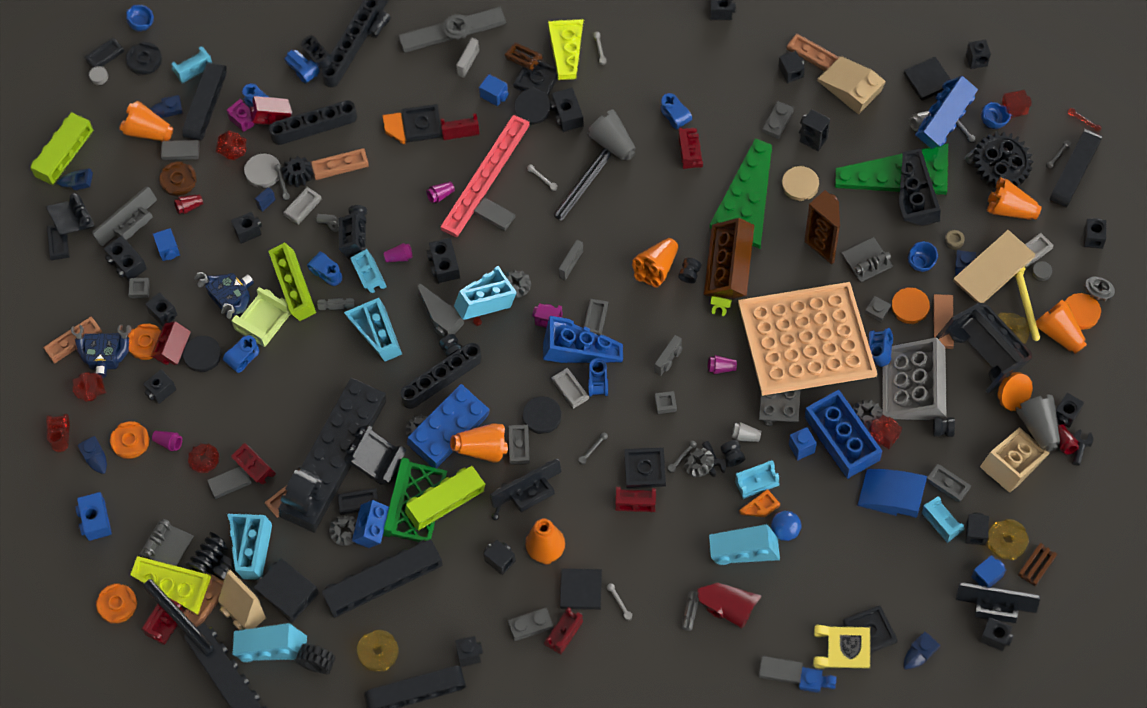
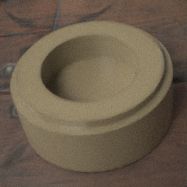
M951 230L946 235L945 244L950 249H959L963 246L965 237L962 232Z

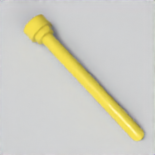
M1024 266L1014 277L1017 280L1032 339L1038 341L1040 335L1023 277Z

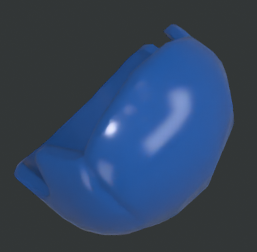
M133 5L126 12L128 25L136 31H144L153 23V13L146 6Z
M995 102L985 105L981 112L983 123L990 129L1004 127L1011 117V114L1007 112L1006 106Z
M918 242L914 244L908 253V263L916 271H928L935 265L938 259L937 249L929 242Z
M792 511L777 513L771 523V529L776 537L784 541L795 539L802 528L801 520Z

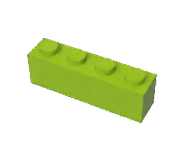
M72 112L68 118L64 119L62 126L53 134L50 142L43 147L38 158L32 162L30 168L34 177L50 185L56 182L93 132L89 120Z
M286 243L269 250L291 315L302 321L315 314L316 310L294 250Z
M473 466L467 469L462 468L452 478L447 477L442 480L437 487H430L420 497L411 498L406 504L405 513L419 531L484 492L485 483Z

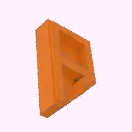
M401 113L383 115L385 133L390 137L396 138L400 143L406 144Z
M767 489L741 508L739 513L747 516L766 517L780 506V502Z

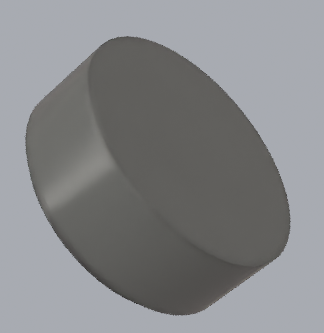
M1037 262L1033 267L1032 274L1035 279L1046 281L1051 277L1052 267L1047 262Z

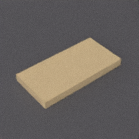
M1007 230L953 278V281L977 303H984L1035 257V253Z

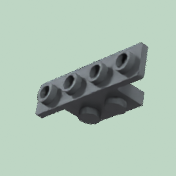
M146 186L92 232L99 245L104 246L116 235L118 237L123 236L127 240L153 218L151 213L146 210L157 201L151 189Z

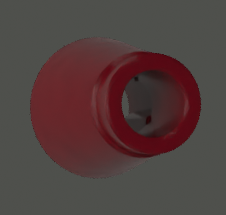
M200 194L181 196L174 200V205L178 214H186L203 205Z
M1059 425L1060 451L1066 455L1072 454L1079 448L1078 440L1064 425Z

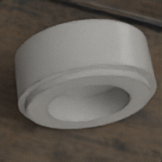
M94 67L90 71L89 77L93 84L101 85L108 80V73L103 67Z

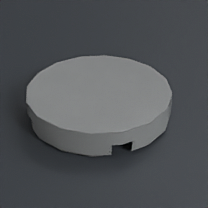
M266 153L255 155L245 165V177L254 187L266 188L272 186L279 180L278 172L274 167L280 163L273 155Z

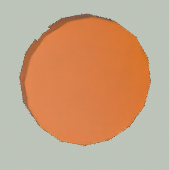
M904 288L894 295L891 310L899 321L906 324H915L922 319L924 320L928 315L930 301L921 290Z
M1077 293L1066 299L1065 302L1069 304L1081 330L1090 329L1096 325L1100 319L1101 307L1094 297H1090L1089 294Z
M148 323L140 324L137 328L132 329L127 336L129 337L130 354L141 360L152 359L151 354L161 333L160 328Z
M1013 372L1011 376L1004 378L998 389V399H1000L1001 406L1010 411H1016V407L1021 408L1020 404L1031 397L1032 381L1021 372Z
M127 421L121 423L111 433V448L121 458L133 459L139 457L149 446L150 438L148 432L138 422Z
M112 584L100 592L96 607L99 615L105 621L121 623L132 617L137 608V599L130 587Z

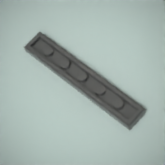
M501 7L466 16L471 22L470 34L506 24ZM443 23L399 35L404 53L451 40L449 36H445ZM454 25V30L461 31L460 27Z

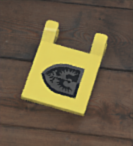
M822 625L814 627V635L816 637L829 636L828 658L815 657V668H870V628L827 627Z

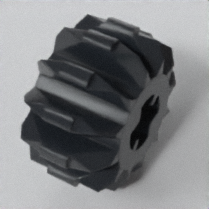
M297 155L296 159L290 157V162H284L282 174L285 182H288L290 186L295 184L298 188L299 184L305 186L306 181H311V176L313 175L312 164L305 157L300 159Z

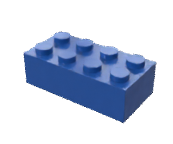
M460 384L408 436L407 445L431 467L438 468L454 452L450 447L451 436L477 428L488 417L490 409Z
M840 390L806 407L804 418L847 479L880 461L882 455L881 448Z

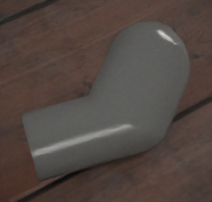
M317 215V223L327 224L330 230L334 232L339 231V220L335 215Z

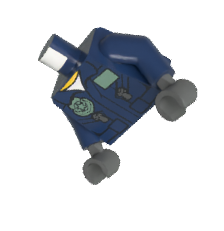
M203 272L196 274L194 280H199L197 283L198 287L206 285L208 295L222 310L221 313H224L228 319L245 312L250 300L247 288L254 284V281L248 274L240 280L234 273L217 276H206Z
M120 324L117 328L118 333L84 334V337H82L84 332L82 325H79L80 333H76L74 326H72L71 332L76 336L77 352L90 369H95V376L98 378H105L107 369H116L118 364L129 353V337H127V334L132 330L130 325H127L126 332L122 329L123 324Z

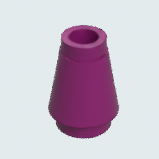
M446 182L430 186L426 190V195L431 203H439L454 192L455 188L452 182Z
M402 243L384 252L387 263L409 261V259L413 258L409 244Z
M717 355L708 358V372L718 374L736 371V360Z
M156 430L152 435V441L170 451H177L182 445V436L176 432Z

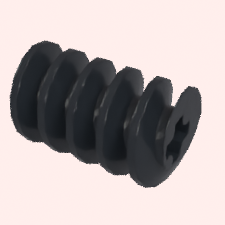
M213 532L209 533L210 537L205 538V543H201L200 549L195 551L196 556H191V562L186 563L190 570L209 575L206 569L213 570L214 567L211 562H219L216 556H223L220 550L228 551L224 540Z

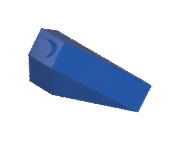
M555 316L549 317L543 342V360L559 363H590L596 358H600L605 362L623 361L622 343L604 335L599 336L592 333L589 328L577 326L570 319Z

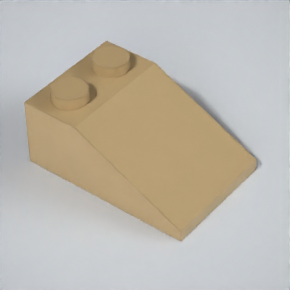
M842 56L817 80L858 115L878 96L886 82L871 69Z
M1019 427L989 453L980 468L1011 493L1049 455V452L1046 449L1042 450L1038 443Z
M229 570L218 601L221 605L219 610L226 618L230 616L234 620L233 624L238 630L256 628L266 619L258 598Z

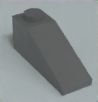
M418 285L419 296L435 328V332L441 337L455 334L464 325V320L459 313L423 285Z

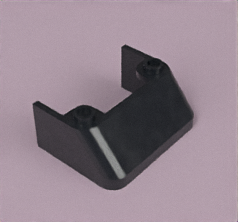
M978 303L952 317L936 336V338L940 339L949 334L954 341L960 343L968 340L993 367L989 371V377L993 383L985 390L987 393L998 388L1004 378H1008L1013 372H1018L1032 359V353L1027 346L984 303Z

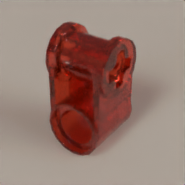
M68 414L58 417L48 415L47 440L55 452H63L69 445Z

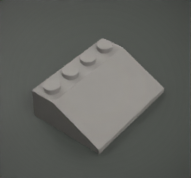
M938 338L892 346L891 361L883 367V418L931 420L934 417H946L945 346Z

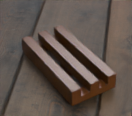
M516 42L504 54L506 59L531 71L534 69L533 65H537L538 60L541 61L543 59L540 53Z
M1040 543L1018 576L1036 586L1058 553L1050 551V548H1045L1044 544ZM1042 551L1043 554L1029 574H1024L1039 552ZM1047 555L1050 556L1035 580H1033L1031 577L1045 557Z

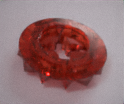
M200 443L196 447L193 446V450L189 453L188 457L189 465L194 471L200 473L213 470L219 462V453L216 447L209 443ZM206 452V456L208 458L203 459V461H201L200 457L198 456H203Z

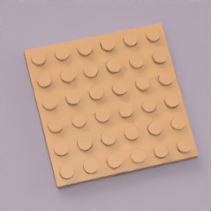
M850 282L738 300L762 396L877 377L876 367Z

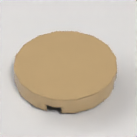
M804 166L793 167L784 174L782 188L789 198L804 201V199L813 198L817 193L819 178L810 168Z

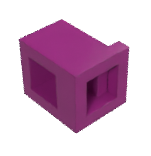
M241 99L227 109L229 120L243 132L255 125V123H252L250 109Z
M539 303L538 306H535L532 317H535V325L547 328L550 316L562 318V306L558 305V308H555L550 304L544 305Z

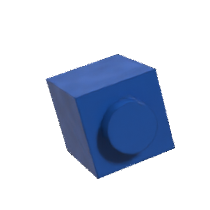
M490 74L479 86L480 97L496 106H499L502 101L504 102L509 94L507 83Z
M171 228L153 234L162 261L172 260L180 255Z
M808 427L790 434L789 446L796 459L800 460L815 453L816 441Z
M991 555L974 569L972 578L980 586L991 587L1004 576L1006 569L999 559H995Z

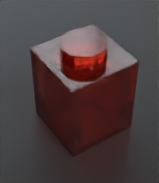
M1024 89L1004 94L1001 105L1007 107L1008 114H1011L1010 118L1027 115L1032 102Z

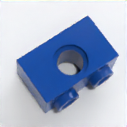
M101 492L77 498L78 506H76V512L78 517L82 519V523L79 524L81 534L86 535L89 541L112 535L105 500ZM96 514L94 519H89L91 515Z
M374 500L362 504L352 542L367 548L380 544L389 507Z

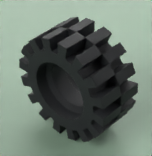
M305 643L301 645L295 661L297 664L302 665L303 668H307V670H313L320 674H329L336 657L331 652H327L326 649Z

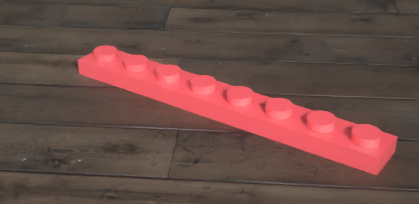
M515 115L512 116L441 225V231L456 238L459 236L474 213L475 208L479 205L529 127L528 121Z

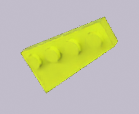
M583 19L548 21V30L558 80L576 79Z
M137 556L130 574L143 583L152 579L170 599L197 615L211 576L208 574Z

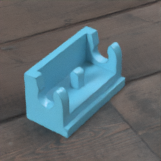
M202 46L199 47L200 51L198 54L181 64L171 63L173 66L172 70L182 83L203 72L207 62L212 63L210 55Z
M367 249L351 257V261L365 289L374 293L376 286H379L381 289L387 287L374 258Z
M773 460L736 474L735 483L743 499L779 486V474L775 473Z
M938 496L923 506L922 514L948 543L962 533L965 528L945 508Z

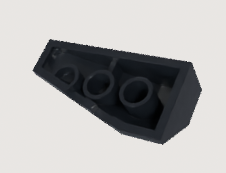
M919 148L903 152L899 207L904 221L918 225H927L940 222L941 210L922 150Z

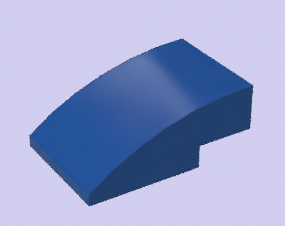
M867 469L858 506L895 516L897 513L917 518L927 476L897 470Z

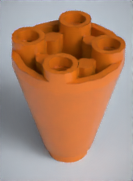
M136 101L133 104H129L126 111L128 114L126 121L123 120L120 125V130L123 131V134L157 141L170 140L174 128L170 127L166 121L141 102Z
M1000 177L996 184L997 189L995 193L991 192L987 202L990 204L988 205L987 212L994 215L1036 220L1042 206L1038 205V202L1012 182Z
M667 238L638 254L632 261L635 279L658 288L666 279L677 254V242L674 239Z
M1063 299L1049 310L1050 313L1047 311L1036 321V326L1040 331L1068 351H1073L1074 354L1087 345L1069 304L1064 302Z
M492 423L452 435L450 440L451 450L497 463L501 460L503 454H506L508 451V445L504 442L505 427L503 424Z
M541 519L535 523L526 537V551L533 560L548 565L562 555L565 549L564 536L551 521Z

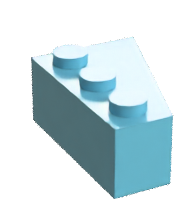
M497 266L489 274H484L477 282L474 281L460 290L454 307L461 318L465 320L511 308L517 292L499 266Z
M379 298L344 312L353 326L384 361L402 355L385 306Z
M228 514L231 528L230 536L233 542L232 550L235 571L242 579L258 580L263 576L272 523L265 515Z
M767 524L709 535L711 558L717 564L726 565L729 563L780 560L778 538Z
M289 623L234 631L233 655L242 662L296 659L301 645L307 643V636Z

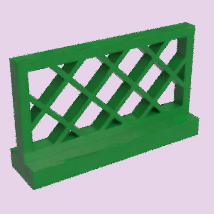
M402 457L383 536L389 538L395 536L417 542L427 541L432 537L435 521L430 524V527L428 525L425 527L428 531L427 538L417 534L415 531L417 530L416 527L411 525L408 520L409 517L405 516L401 510L411 499L406 489L414 485L419 494L413 497L418 498L424 493L417 485L418 482L426 479L429 485L435 488L440 485V482L433 484L429 476L432 474L442 475V481L446 478L447 471L409 462L410 459ZM411 469L420 470L423 476L414 480L410 474ZM404 521L410 528L405 533L396 531L397 525Z

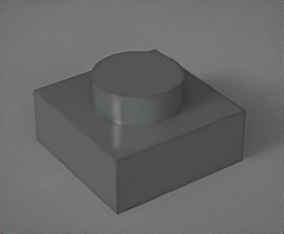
M130 278L129 297L149 298V278Z
M874 296L866 308L865 314L882 322L891 309V304Z
M674 391L655 393L658 414L677 412Z

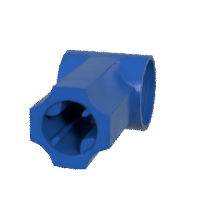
M291 50L287 53L285 62L296 71L302 82L308 83L320 73L318 66L312 60L308 61L297 50Z

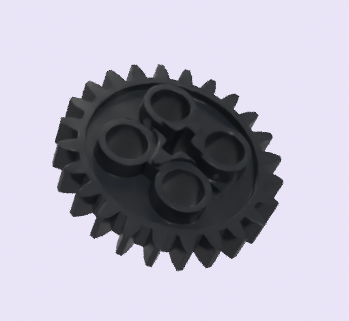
M1004 131L1001 136H999L998 132H995L993 136L988 134L986 138L983 137L973 152L975 155L972 160L976 161L973 167L979 168L976 174L982 173L981 180L988 179L987 185L992 182L993 188L996 187L1000 177L1009 180L1015 186H1018L1020 183L1023 184L1030 175L1033 160H1030L1032 154L1027 153L1029 147H1023L1025 141L1019 143L1018 136L1013 139L1012 133H1010L1007 137Z

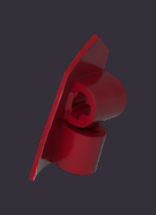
M721 583L711 584L698 589L699 602L707 606V610L711 615L719 619L724 617L741 629L747 623L752 609L761 599L760 595Z

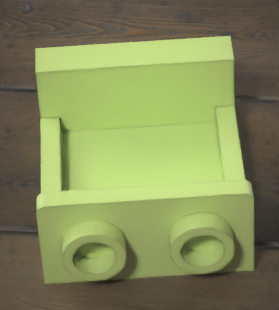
M259 287L257 289V297L241 317L236 315L232 319V324L236 331L245 336L254 337L258 344L265 347L291 313L285 299H279L270 290H263Z

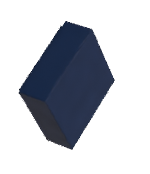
M269 187L255 198L257 207L262 212L275 201L273 190Z

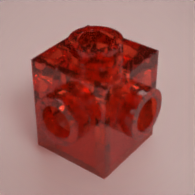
M228 130L218 136L216 152L234 161L245 154L247 139L238 133Z
M88 372L79 375V378L73 379V392L75 396L85 400V402L93 401L96 399V396L106 393L102 375L90 374Z
M884 414L879 420L876 418L870 426V434L877 444H882L887 449L892 447L902 432V427L893 418L886 417Z

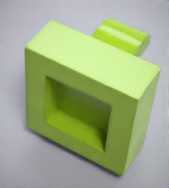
M712 296L710 304L715 305L712 308V314H715L716 309L719 307L723 310L722 316H725L727 313L726 308L731 307L732 300Z

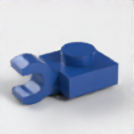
M802 668L799 690L820 693L821 687L835 689L836 677L822 676L823 670Z

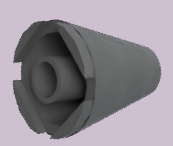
M613 109L607 111L609 115L606 117L600 116L589 127L588 130L590 132L586 134L621 160H630L635 155L636 147L617 113Z
M1047 395L1046 399L1038 396L1021 403V408L1016 407L1018 416L1042 450L1046 449L1047 452L1057 449V445L1060 444L1053 395Z

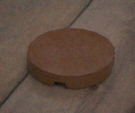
M179 161L165 166L159 176L162 189L173 196L187 194L194 188L197 181L196 173L192 166Z

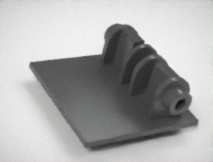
M874 237L841 253L860 282L893 267L889 260L891 259L890 253H885Z
M800 390L763 396L761 394L759 420H764L768 426L773 425L775 421L799 422Z
M166 519L159 520L141 550L140 555L154 561L177 566L194 535L169 525L170 522Z

